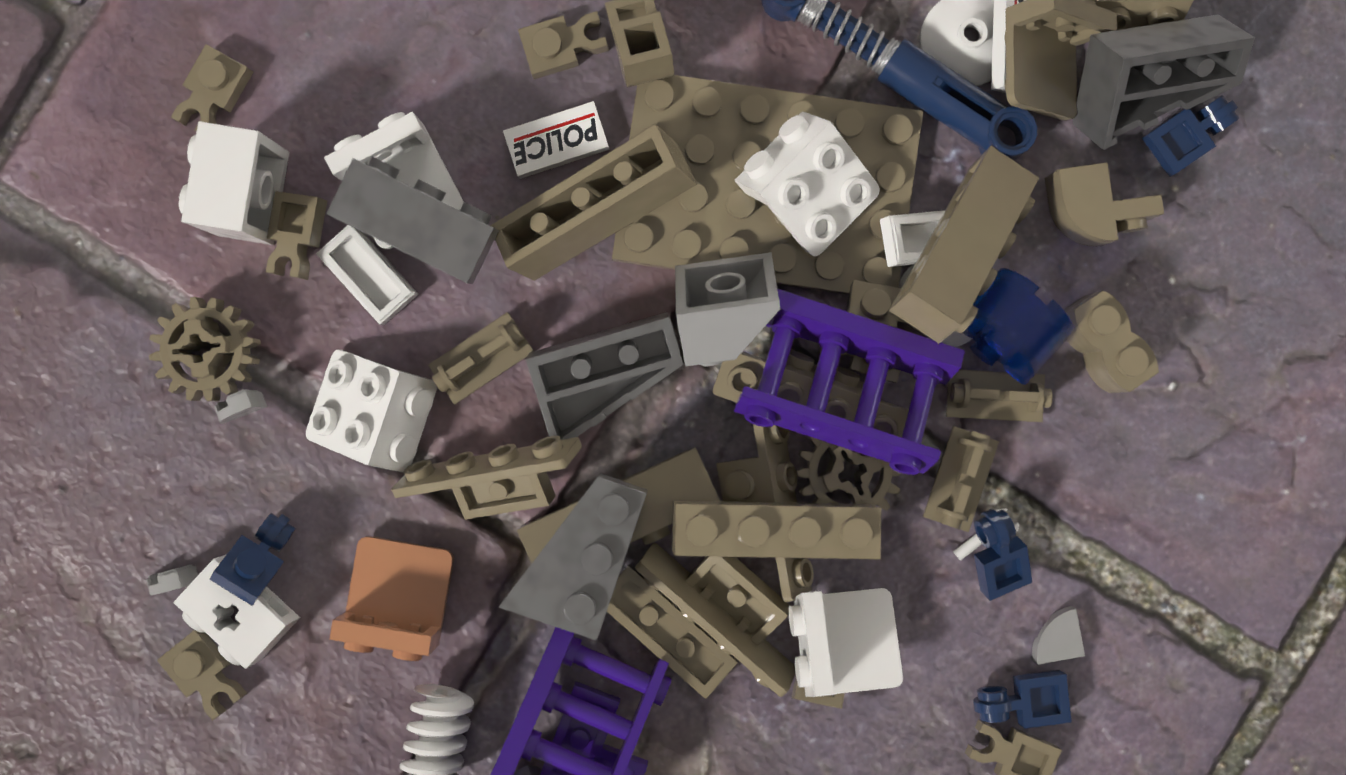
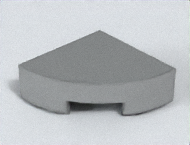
M243 389L227 396L225 402H217L214 408L219 422L224 424L267 408V404L262 392Z
M190 564L150 575L146 579L150 596L188 586L198 576L196 565L192 566Z
M1069 606L1054 612L1040 630L1038 637H1035L1032 647L1033 662L1037 665L1085 656L1076 608Z

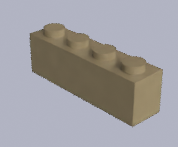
M655 124L490 226L499 230L495 241L506 267L535 281L697 185L678 144Z
M990 146L967 170L889 311L937 343H941L954 331L960 334L963 333L972 323L978 312V308L973 306L975 299L978 295L981 296L988 290L997 276L998 271L992 268L997 258L1001 259L1016 240L1017 235L1012 232L1015 223L1019 224L1027 216L1035 203V199L1030 195L1039 177L993 146Z
M692 447L621 480L648 489L630 543L642 538L644 545H647L669 535L671 532L668 525L673 522V500L720 501L696 447ZM580 499L517 529L531 563H533Z
M673 500L672 551L675 556L881 559V507L871 504Z

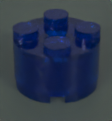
M1000 268L988 290L983 295H978L975 299L973 306L978 308V312L963 334L975 341L970 348L979 359L990 366L998 361L1011 377L1019 383L1026 385L1066 342L1073 332L1074 326L1069 316L1054 299L1046 306L1035 295L1040 288L1039 286L1013 270Z

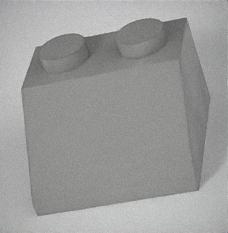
M772 252L675 266L676 317L685 366H714L723 361L736 360L780 310Z

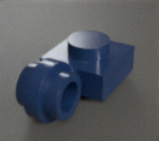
M1222 95L1197 112L1202 121L1199 122L1190 109H1184L1142 139L1168 176L1171 177L1216 147L1205 130L1208 129L1214 136L1239 119L1235 113L1238 106L1233 100L1227 102Z
M994 509L982 512L980 519L974 522V527L980 542L987 549L975 553L974 558L980 591L991 601L1032 583L1027 545L1016 536L1015 526L1005 510L996 512Z
M270 513L254 536L261 541L260 545L241 535L213 571L209 580L253 606L284 562L270 553L269 550L272 548L279 553L296 530L295 527L289 524L291 519L284 514L277 517Z
M1060 670L1013 676L1015 695H1007V688L1002 686H985L977 689L978 697L973 699L974 711L980 713V720L983 722L997 723L1010 719L1009 712L1014 710L1017 712L1018 724L1024 729L1072 722L1067 674Z

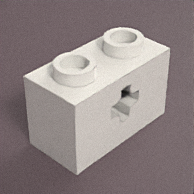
M223 555L214 558L173 603L183 611L182 618L191 628L201 633L206 632L219 644L218 651L228 662L237 666L241 665L247 669L261 661L300 617L268 587L265 588L254 605L251 606L209 580L213 571L226 556ZM232 606H236L239 610L235 616L237 622L231 618V615L234 613Z

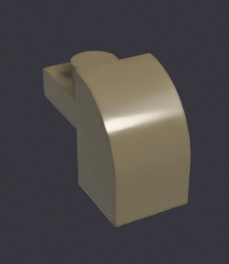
M613 0L606 2V12L626 87L674 76L671 48L660 11L657 12L654 0Z
M1108 162L1062 168L1045 177L1048 206L1055 225L1067 238L1081 245L1091 247L1107 245L1119 240L1118 233L1147 229L1148 220L1164 214L1162 195L1113 201Z

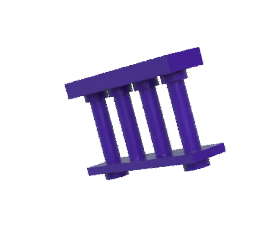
M777 289L780 310L766 325L775 334L758 390L744 386L736 402L734 412L745 415L744 418L748 422L757 426L772 427L776 425L888 462L893 470L903 474H924L939 460L941 450L921 444L936 384L946 385L961 369L965 350L944 343H937L932 339ZM798 337L816 342L822 348L806 406L777 397L793 340ZM843 353L864 358L869 364L854 422L825 413L840 356ZM892 368L910 373L916 379L902 438L873 428L888 369Z
M555 627L491 775H514L520 759L523 758L530 761L532 757L573 775H624L652 704L661 706L668 692L672 678L664 674L669 663L660 659L655 663L650 675L581 645L582 639L575 637V633ZM572 663L643 693L632 721L561 691L562 685L554 682L561 664L571 667ZM552 709L623 739L624 741L613 768L541 738L542 732L534 729L541 710L551 714Z

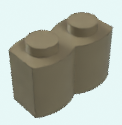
M1100 291L1083 296L1057 314V323L1063 337L1075 350L1083 353L1084 364L1088 374L1106 392H1131L1159 373L1157 359L1152 349L1140 336L1131 332L1130 321L1125 309L1108 292Z

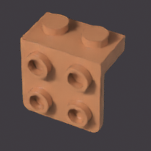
M372 536L361 538L357 543L346 612L333 619L329 640L344 642L343 648L353 652L370 653L373 652L374 647L393 650V657L407 661L422 660V655L429 656L440 644L454 562L453 553L444 548Z

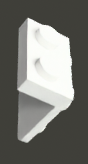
M413 111L406 115L403 112H399L384 118L378 124L379 129L364 137L353 135L341 140L335 145V152L324 157L332 174L341 181L353 158L368 165L373 156L399 169L397 180L413 188L418 179L445 192L446 194L442 202L459 211L464 203L424 124ZM374 238L379 247L383 249L393 248L392 246Z
M803 111L799 115L787 120L780 128L779 135L765 150L754 154L746 162L744 171L734 180L745 194L766 204L801 247L812 256L820 255L877 198L880 192L877 182L831 121Z
M336 350L333 352L306 429V437L309 441L365 465L404 472L412 464L417 452V447L433 404L437 385L428 378L400 371L343 350Z
M878 588L822 594V591L801 593L795 596L794 606H789V623L792 636H798L800 656L795 657V672L799 688H805L806 697L895 688L902 684L903 671L892 595L887 589Z

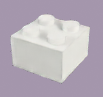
M198 121L196 135L191 137L187 150L188 161L191 164L188 184L182 187L179 196V209L182 213L181 222L220 237L274 245L273 240L267 239V232L275 191L283 192L289 152L259 131Z

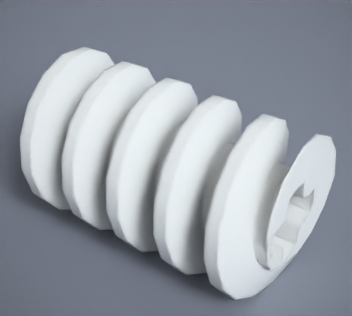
M436 684L418 685L413 690L427 696L426 701L412 703L410 710L422 715L423 719L407 723L406 729L418 734L419 740L406 741L403 744V749L415 754L416 757L415 759L402 760L399 768L412 775H458L456 772L461 770L464 759L459 753L464 751L467 746V739L462 733L468 731L471 725L469 717L465 714L472 711L474 701L467 694L451 687Z

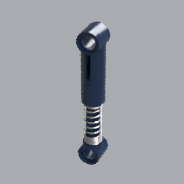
M761 0L764 11L771 18L778 21H793L794 23L800 21L801 24L804 23V26L807 25V28L812 26L813 32L818 30L823 32L824 39L829 37L834 39L835 46L843 45L845 53H850L851 51L855 53L857 61L861 59L867 61V67H872V71L880 75L877 79L879 82L978 146L981 155L990 146H993L1012 160H1015L1034 144L1037 137V124L1034 117L1027 110L1018 107H1008L905 38L902 42H898L895 38L889 41L884 37V31L877 33L873 30V24L867 26L862 23V16L856 19L851 15V9L845 12L839 8L840 2L833 4L829 0ZM999 126L1008 127L1014 132L1016 137L1015 146H1008L999 139Z

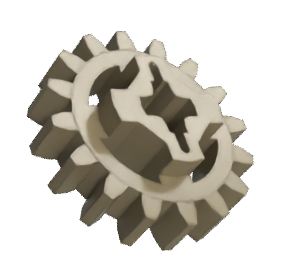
M191 297L190 309L185 305L175 303L172 305L175 315L173 319L166 317L158 318L157 321L165 330L162 335H150L149 340L160 344V351L150 354L149 360L162 362L163 367L158 370L155 376L157 379H173L168 389L171 393L181 394L186 390V400L200 401L203 394L206 401H220L221 391L226 395L238 392L237 385L235 384L236 380L250 382L253 379L245 369L248 364L257 365L260 363L259 358L250 355V348L260 345L261 341L260 339L248 337L247 332L255 324L253 321L246 319L238 321L242 311L239 307L229 305L224 309V300L211 297L206 304L202 298ZM213 318L224 324L231 335L225 336L219 331L218 323L213 322ZM208 342L220 345V347L211 348V351L203 353V357L191 354L192 352L200 351V348L206 347ZM232 359V362H231L230 366L228 367L227 370H225V367L227 366V364H228V363L230 362V360ZM180 363H184L191 369L192 377L182 369Z
M809 437L811 443L815 446L812 452L800 450L798 454L808 461L807 467L796 470L797 476L808 479V484L799 489L801 495L814 494L816 498L812 503H838L831 500L825 493L841 489L846 491L852 504H871L881 507L886 511L890 508L884 497L887 492L892 494L900 493L901 489L892 484L891 479L892 476H899L903 473L893 470L888 462L864 454L859 455L852 452V450ZM827 449L830 455L829 463L825 471L817 474L820 458ZM843 458L848 463L859 465L860 470L854 473L855 482L853 483L855 487L850 481L839 479L838 474L844 471ZM880 471L878 484L875 490L870 493L868 486L873 473Z

